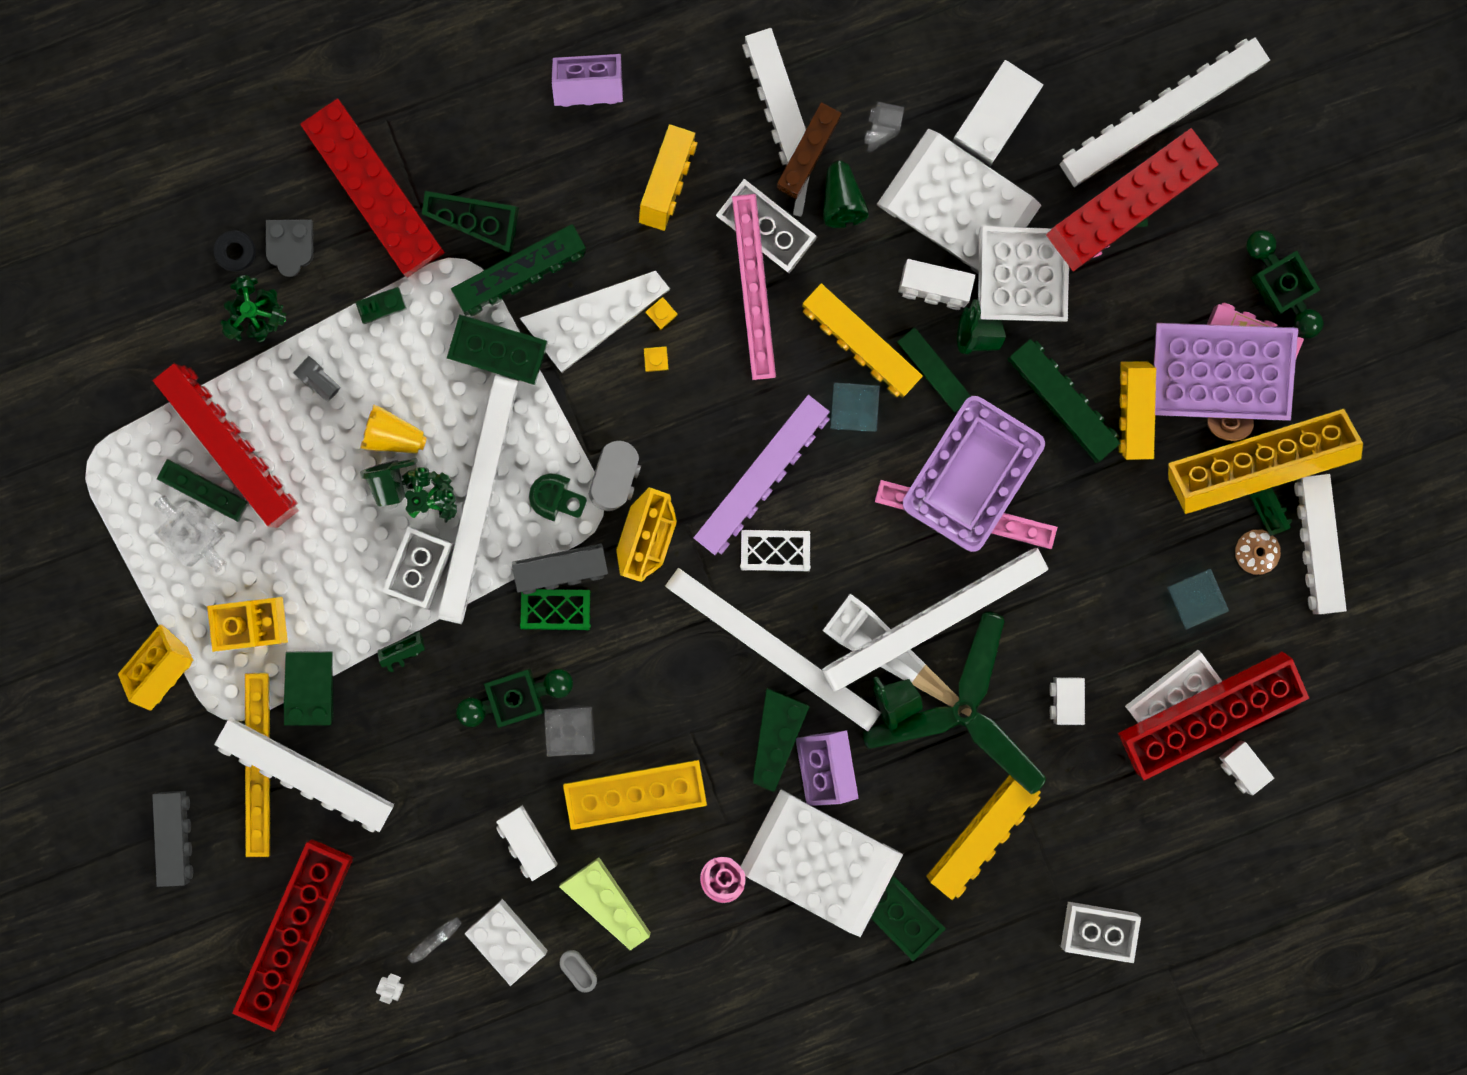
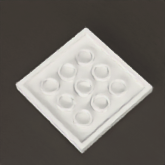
M980 227L978 301L981 308L980 320L1068 321L1069 266L1046 236L1051 229Z

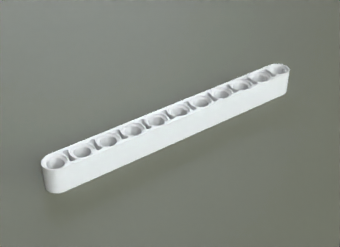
M496 375L493 381L440 606L439 619L458 624H462L519 380Z
M1031 549L824 667L822 672L832 691H837L1038 577L1049 568L1039 549Z
M677 568L665 585L666 588L866 731L870 730L880 716V711L848 688L843 687L837 691H832L820 668L680 568Z

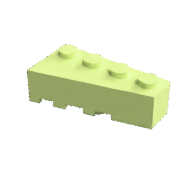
M599 857L560 884L559 887L629 950H632L650 937L651 932Z

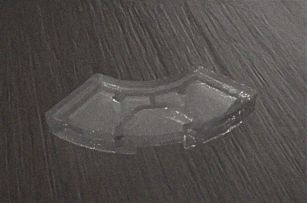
M455 917L445 923L407 956L408 960L411 963H415L424 959L439 944L449 939L462 922Z

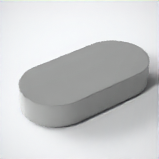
M809 178L795 201L794 216L801 217L803 214Z
M568 950L563 953L560 958V968L579 991H592L597 984V975L579 952Z

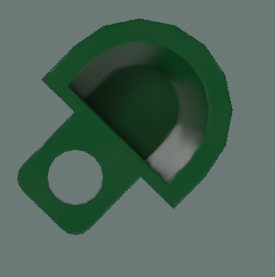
M977 299L973 300L970 308H964L959 321L957 346L962 354H969L972 351L999 350L1006 338L1001 320L979 319L981 308Z
M417 458L399 462L398 460L386 462L360 471L361 478L366 479L377 506L397 504L405 498L399 468L415 465L418 462Z
M552 473L542 475L536 479L529 492L530 505L533 510L543 518L554 522L559 511L576 518L581 517L587 499L580 494L567 490L570 478ZM570 498H577L579 500L580 507L578 510L570 511L567 508V501Z
M874 677L875 686L873 687L876 704L889 730L896 729L898 723L923 709L921 695L910 679L883 686L879 678Z

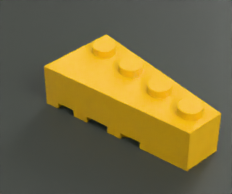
M669 124L640 204L639 223L665 231L669 217L673 215L676 207V196L680 195L684 182H681L683 175H687L691 164V162H688L689 156H694L698 142L694 141L695 132Z
M1148 361L1120 362L1121 417L1119 419V428L1122 431V439L1119 440L1121 443L1119 445V453H1122L1126 460L1154 459L1156 367Z

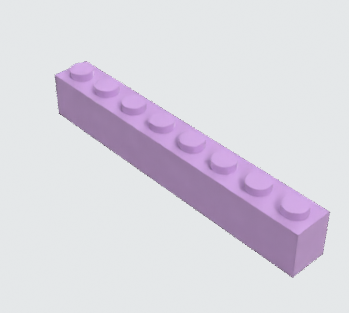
M808 395L694 536V539L712 554L716 555L719 552L722 555L730 545L727 542L730 536L733 534L736 537L744 527L741 523L746 516L750 519L758 510V507L755 506L760 499L765 501L773 490L770 489V486L774 481L779 483L787 474L784 470L789 463L794 465L801 456L799 450L803 445L808 447L815 439L813 435L818 427L822 430L830 419L827 415L830 411Z

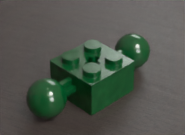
M1258 230L1252 233L1247 240V251L1253 258L1262 260L1267 268L1251 277L1272 315L1275 317L1291 308L1295 315L1293 327L1298 328V335L1303 338L1317 336L1323 328L1322 316L1313 309H1307L1303 300L1320 291V288L1298 251L1279 261L1274 253L1276 250V239L1273 234L1265 230ZM1287 281L1288 285L1284 287L1282 282Z
M528 669L485 683L484 686L489 699L482 702L476 698L462 700L456 710L457 719L464 726L475 727L483 722L485 715L493 713L497 726L500 728L540 715L545 712L540 697L547 694L553 698L566 697L573 688V679L567 671L554 669L546 675L543 682L535 684L532 671ZM512 692L520 696L518 704L509 700Z

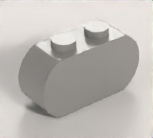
M614 441L607 444L601 450L588 493L591 502L597 508L612 511L620 508L627 499L631 500L634 492V487L631 484L633 478L637 479L641 465H638L639 455L632 445L624 441Z

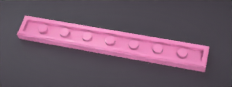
M756 194L732 196L752 380L775 378L776 372Z
M880 480L875 502L904 510L903 499L910 487ZM1003 513L991 534L1052 549L1058 527Z

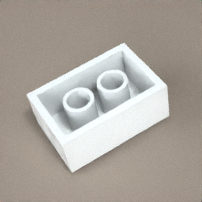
M907 259L898 292L903 293L902 297L915 300L916 297L924 298V302L938 305V302L946 303L948 308L960 310L961 307L965 308L970 301L975 274Z
M407 527L382 592L425 609L430 608L454 544L412 527Z
M503 899L465 932V935L510 986L542 959L548 951Z
M1068 902L1061 948L1069 953L1134 963L1141 917L1133 912Z

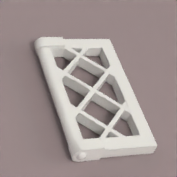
M742 530L741 570L810 571V531ZM748 537L762 538L753 549L748 544ZM768 537H783L785 541L775 549L766 539ZM791 537L803 538V546L799 550L789 540ZM764 541L773 549V552L765 560L754 551ZM786 542L796 550L788 560L778 552ZM753 552L762 563L748 564V556ZM776 553L785 563L783 565L767 564L766 561ZM799 553L803 557V565H791L789 561Z

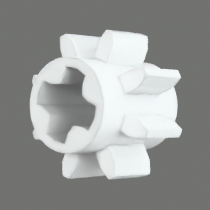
M390 974L388 978H381L376 993L381 995L379 1001L390 1004L392 999L399 1000L404 988V984L399 983L401 977Z

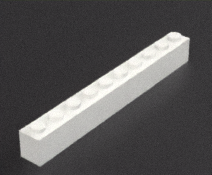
M1256 37L1250 41L1247 38L1235 45L1236 50L1230 54L1228 51H1225L1216 57V63L1211 66L1209 63H1206L1196 70L1198 74L1191 78L1189 75L1184 77L1177 83L1179 86L1171 90L1169 87L1158 95L1160 97L1154 102L1148 100L1139 107L1140 111L1133 115L1132 112L1126 114L1120 119L1122 123L1115 127L1113 124L1109 125L1101 131L1102 135L1097 139L1092 136L1082 143L1083 147L1078 151L1072 149L1062 156L1064 160L1059 165L1073 187H1076L1265 66L1270 59Z

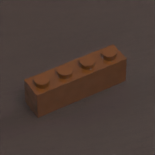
M821 102L777 183L778 190L795 199L798 198L840 121L841 112Z

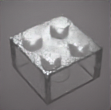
M593 706L544 710L547 756L594 754Z

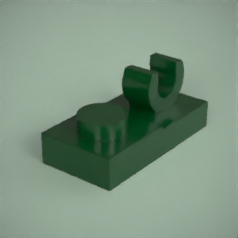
M399 287L355 302L363 324L407 310Z
M1272 487L1250 495L1270 536L1291 528L1289 524H1291L1292 519H1286L1283 512H1286L1287 509H1281V505Z
M417 632L377 650L379 663L382 668L387 666L388 670L393 672L392 663L399 662L401 667H404V659L417 656L421 651L425 650L420 632Z

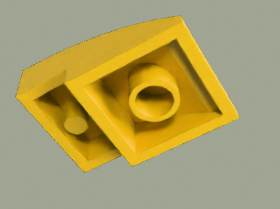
M283 597L207 606L212 652L288 643Z

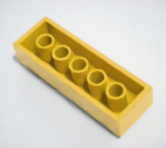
M1009 775L928 873L927 878L951 900L955 896L959 898L966 890L964 885L968 880H974L980 873L981 869L979 867L984 861H990L996 853L995 847L999 843L1003 844L1011 834L1009 830L1014 824L1018 826L1025 818L1023 813L1027 808H1033L1040 799L1038 795L1041 791L1030 794Z

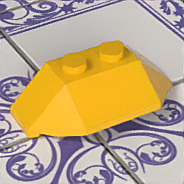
M649 487L631 505L616 549L621 576L642 582L646 579L645 577L663 565L677 523L670 494Z

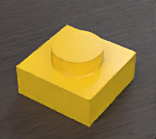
M663 297L646 311V314L660 330L678 316Z
M667 347L644 348L646 372L669 370Z

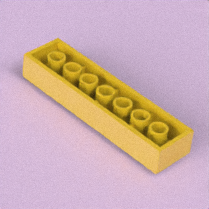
M1344 409L1168 463V480L1184 513L1188 514L1361 460L1363 442Z

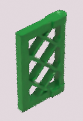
M536 589V592L531 594H523L521 592V629L590 630V590ZM528 596L542 597L534 607L528 603ZM548 596L565 597L556 608L546 598ZM571 596H583V604L578 608L569 598ZM544 600L554 609L545 619L535 611ZM566 601L576 609L568 619L558 611ZM534 612L542 622L528 623V615ZM557 612L565 622L563 624H550L546 620ZM579 612L583 616V624H571L569 620Z

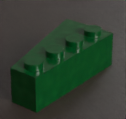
M425 191L422 208L423 215L512 253L519 207Z
M766 688L753 783L775 792L809 705L769 688Z

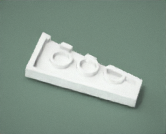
M1197 650L1125 707L1139 723L1222 682V680L1203 654Z

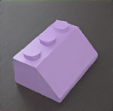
M621 54L553 58L552 89L554 106L568 107L579 104L593 105L596 103L615 104L623 102Z
M847 731L828 732L796 738L807 804L810 806L842 804L859 799Z

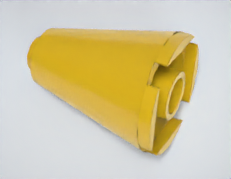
M373 405L360 448L376 451L418 453L419 449H424L427 437L423 436L424 431L380 406Z

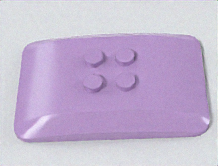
M971 396L964 402L905 495L903 508L908 514L970 552H976L983 547L1045 447V440L1039 433L981 397Z

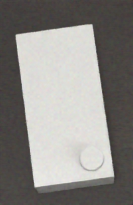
M1005 60L952 142L991 166L1040 92L1043 84Z
M743 179L716 216L736 231L732 196L756 194L762 252L790 273L818 237Z

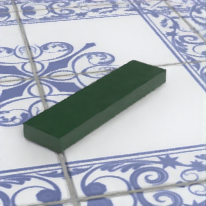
M913 328L897 341L900 348L954 413L971 397L916 328Z
M169 459L166 460L157 477V480L237 522L240 521L249 504L244 498Z

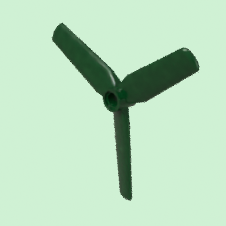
M984 612L982 614L959 682V701L955 703L954 707H936L916 713L898 723L897 728L889 730L885 723L873 726L869 731L864 730L863 732L865 746L871 749L939 734L960 724L967 727L973 741L1030 794L1038 792L1046 782L1045 775L994 720L978 713L977 710L988 691L1004 618L993 612ZM963 709H971V715L969 717H960V713Z

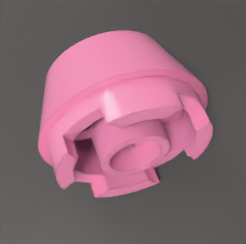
M717 857L708 861L703 867L700 876L701 886L705 894L712 900L720 903L731 902L737 899L743 892L745 873L733 859Z

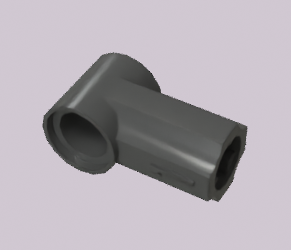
M308 356L293 373L304 384L311 386L323 399L329 401L338 393L341 387L323 371L324 369L314 359Z

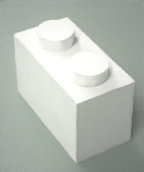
M1053 677L1054 683H1050V696H1054V706H1050V719H1054V724L1085 725V678Z
M1240 740L1219 757L1223 762L1221 767L1229 776L1232 774L1236 778L1235 785L1243 794L1247 792L1250 795H1254L1274 779L1272 774L1244 741Z

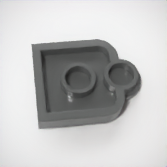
M266 220V257L271 264L278 267L282 275L293 277L299 273L302 266H307L313 260L312 220Z

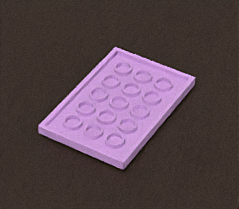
M1156 323L1153 364L1156 367L1155 415L1291 420L1298 328Z

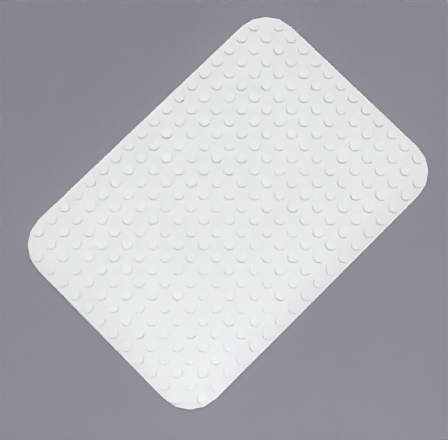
M445 258L432 262L408 278L405 276L368 296L371 297L399 287L407 310L363 324L355 303L201 385L205 386L213 395L210 399L215 404H220L226 411V419L230 423L233 421L241 430L239 433L241 438L247 439L255 448L253 453L258 458L261 457L269 466L267 471L272 476L276 475L284 485L282 487L283 491L286 494L290 493L298 502L296 507L299 511L278 528L268 527L250 503L240 521L237 522L157 480L163 465L169 459L246 500L170 402L109 434L93 449L87 460L85 476L90 497L158 625L165 626L188 647L194 661L189 669L185 670L184 674L196 697L208 712L223 720H229L230 718L237 721L245 720L246 673H269L270 710L284 703L286 651H333V676L378 653L377 650L402 640L439 620L440 606L493 381L496 375L506 377L447 359L459 314L464 315L451 288L484 271L478 265L466 259ZM503 300L493 306L490 303L482 307L483 311L475 316L467 315L470 318L520 332ZM308 356L314 359L324 369L323 371L341 387L338 393L329 401L323 399L311 386L304 384L293 373ZM541 370L535 385L519 381L468 604L514 580L513 561L570 550L595 533L604 516V510L597 508L591 502L588 494L595 471ZM372 406H380L424 431L423 436L427 437L424 449H419L418 453H404L360 448L365 436L364 431L372 411ZM417 458L418 462L415 465L399 468L402 481L404 480L402 478L403 474L417 467L428 468L431 473L433 471L437 474L443 472L452 481L450 485L454 489L453 493L456 499L454 504L457 505V513L447 523L444 522V518H439V510L429 509L426 513L420 511L415 518H412L405 509L407 506L406 498L400 503L379 507L374 500L366 479L361 478L360 471L395 460L399 462ZM550 473L570 478L567 490L580 494L587 499L581 517L576 518L559 511L554 522L537 514L531 507L529 500L530 488L534 481L540 476ZM430 481V485L423 487L422 490L428 493L434 485ZM403 485L405 493L409 490L414 492V489H407L406 485ZM570 498L567 501V508L570 511L579 509L580 502L577 498ZM407 527H412L454 544L430 608L425 609L382 592ZM283 597L288 643L212 652L207 606Z

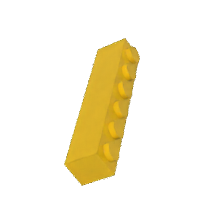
M822 283L803 302V313L812 321L814 319L822 324L820 328L828 336L833 334L838 339L836 343L843 350L847 351L849 349L855 354L853 358L863 367L866 364L872 370L870 374L879 382L883 380L889 385L887 389L895 397L900 395L903 398L923 377L921 373Z

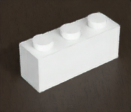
M523 805L497 821L498 826L496 829L502 838L506 837L510 844L508 849L514 858L518 857L522 864L520 869L526 878L530 877L533 881L557 866L558 863Z

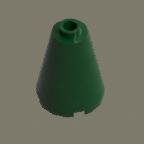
M843 161L833 162L827 168L824 222L827 226L833 228H844L846 223L853 222V226L858 225L869 217V210L850 166Z

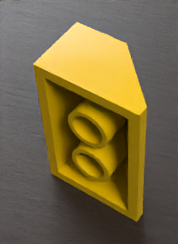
M160 624L118 673L128 701L151 711L156 704L161 702L168 690L176 684L185 670L189 669L194 660L188 647L165 626Z

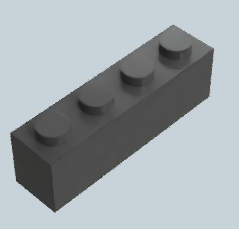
M602 544L512 562L517 593L523 592V594L534 593L536 589L545 587L546 590L559 587V584L567 582L568 585H575L581 583L582 579L590 578L592 581L604 578V575L608 574Z
M186 791L152 794L157 887L186 885L193 878V867L189 864V856L192 855V844L188 842V833L191 832V821L187 819V810L190 808L189 796H186Z

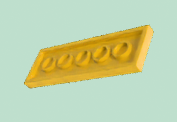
M699 760L563 784L571 830L707 806Z

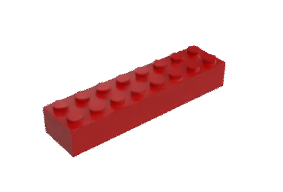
M338 98L300 124L404 276L408 278L445 253Z
M1190 128L1054 226L1046 236L1074 272L1207 175L1219 164L1193 129Z
M172 364L152 381L268 527L278 528L299 511L296 507L298 502L290 493L286 494L283 491L282 487L284 485L276 475L272 476L267 471L269 469L268 464L263 458H258L253 453L255 448L247 439L241 438L239 435L241 430L233 421L230 423L226 419L225 415L227 413L220 404H215L210 399L213 395L205 386H201L196 381L198 379L197 374L190 367Z
M1280 652L1118 734L1135 772L1143 780H1146L1309 699V696L1293 659L1284 652Z
M313 839L306 842L232 1014L273 1032L281 1026L354 857Z

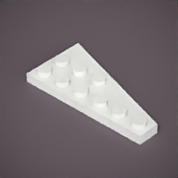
M653 271L521 317L520 319L534 337L548 341L545 352L563 373L667 293L670 288L660 275Z

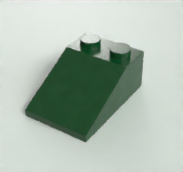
M286 651L284 725H331L333 721V651Z

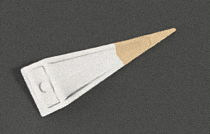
M849 594L822 631L853 651L889 631L890 628L869 607ZM911 649L880 666L903 680L910 679L915 687L951 707H954L955 703L959 701V697ZM965 708L961 713L969 717L971 709Z

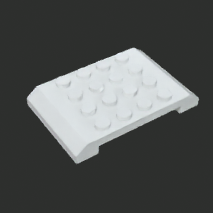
M928 129L877 203V206L893 217H898L979 274L980 227L1026 228L1041 207V204L1034 197L941 134Z
M780 789L740 867L749 879L849 933L861 937L903 854Z

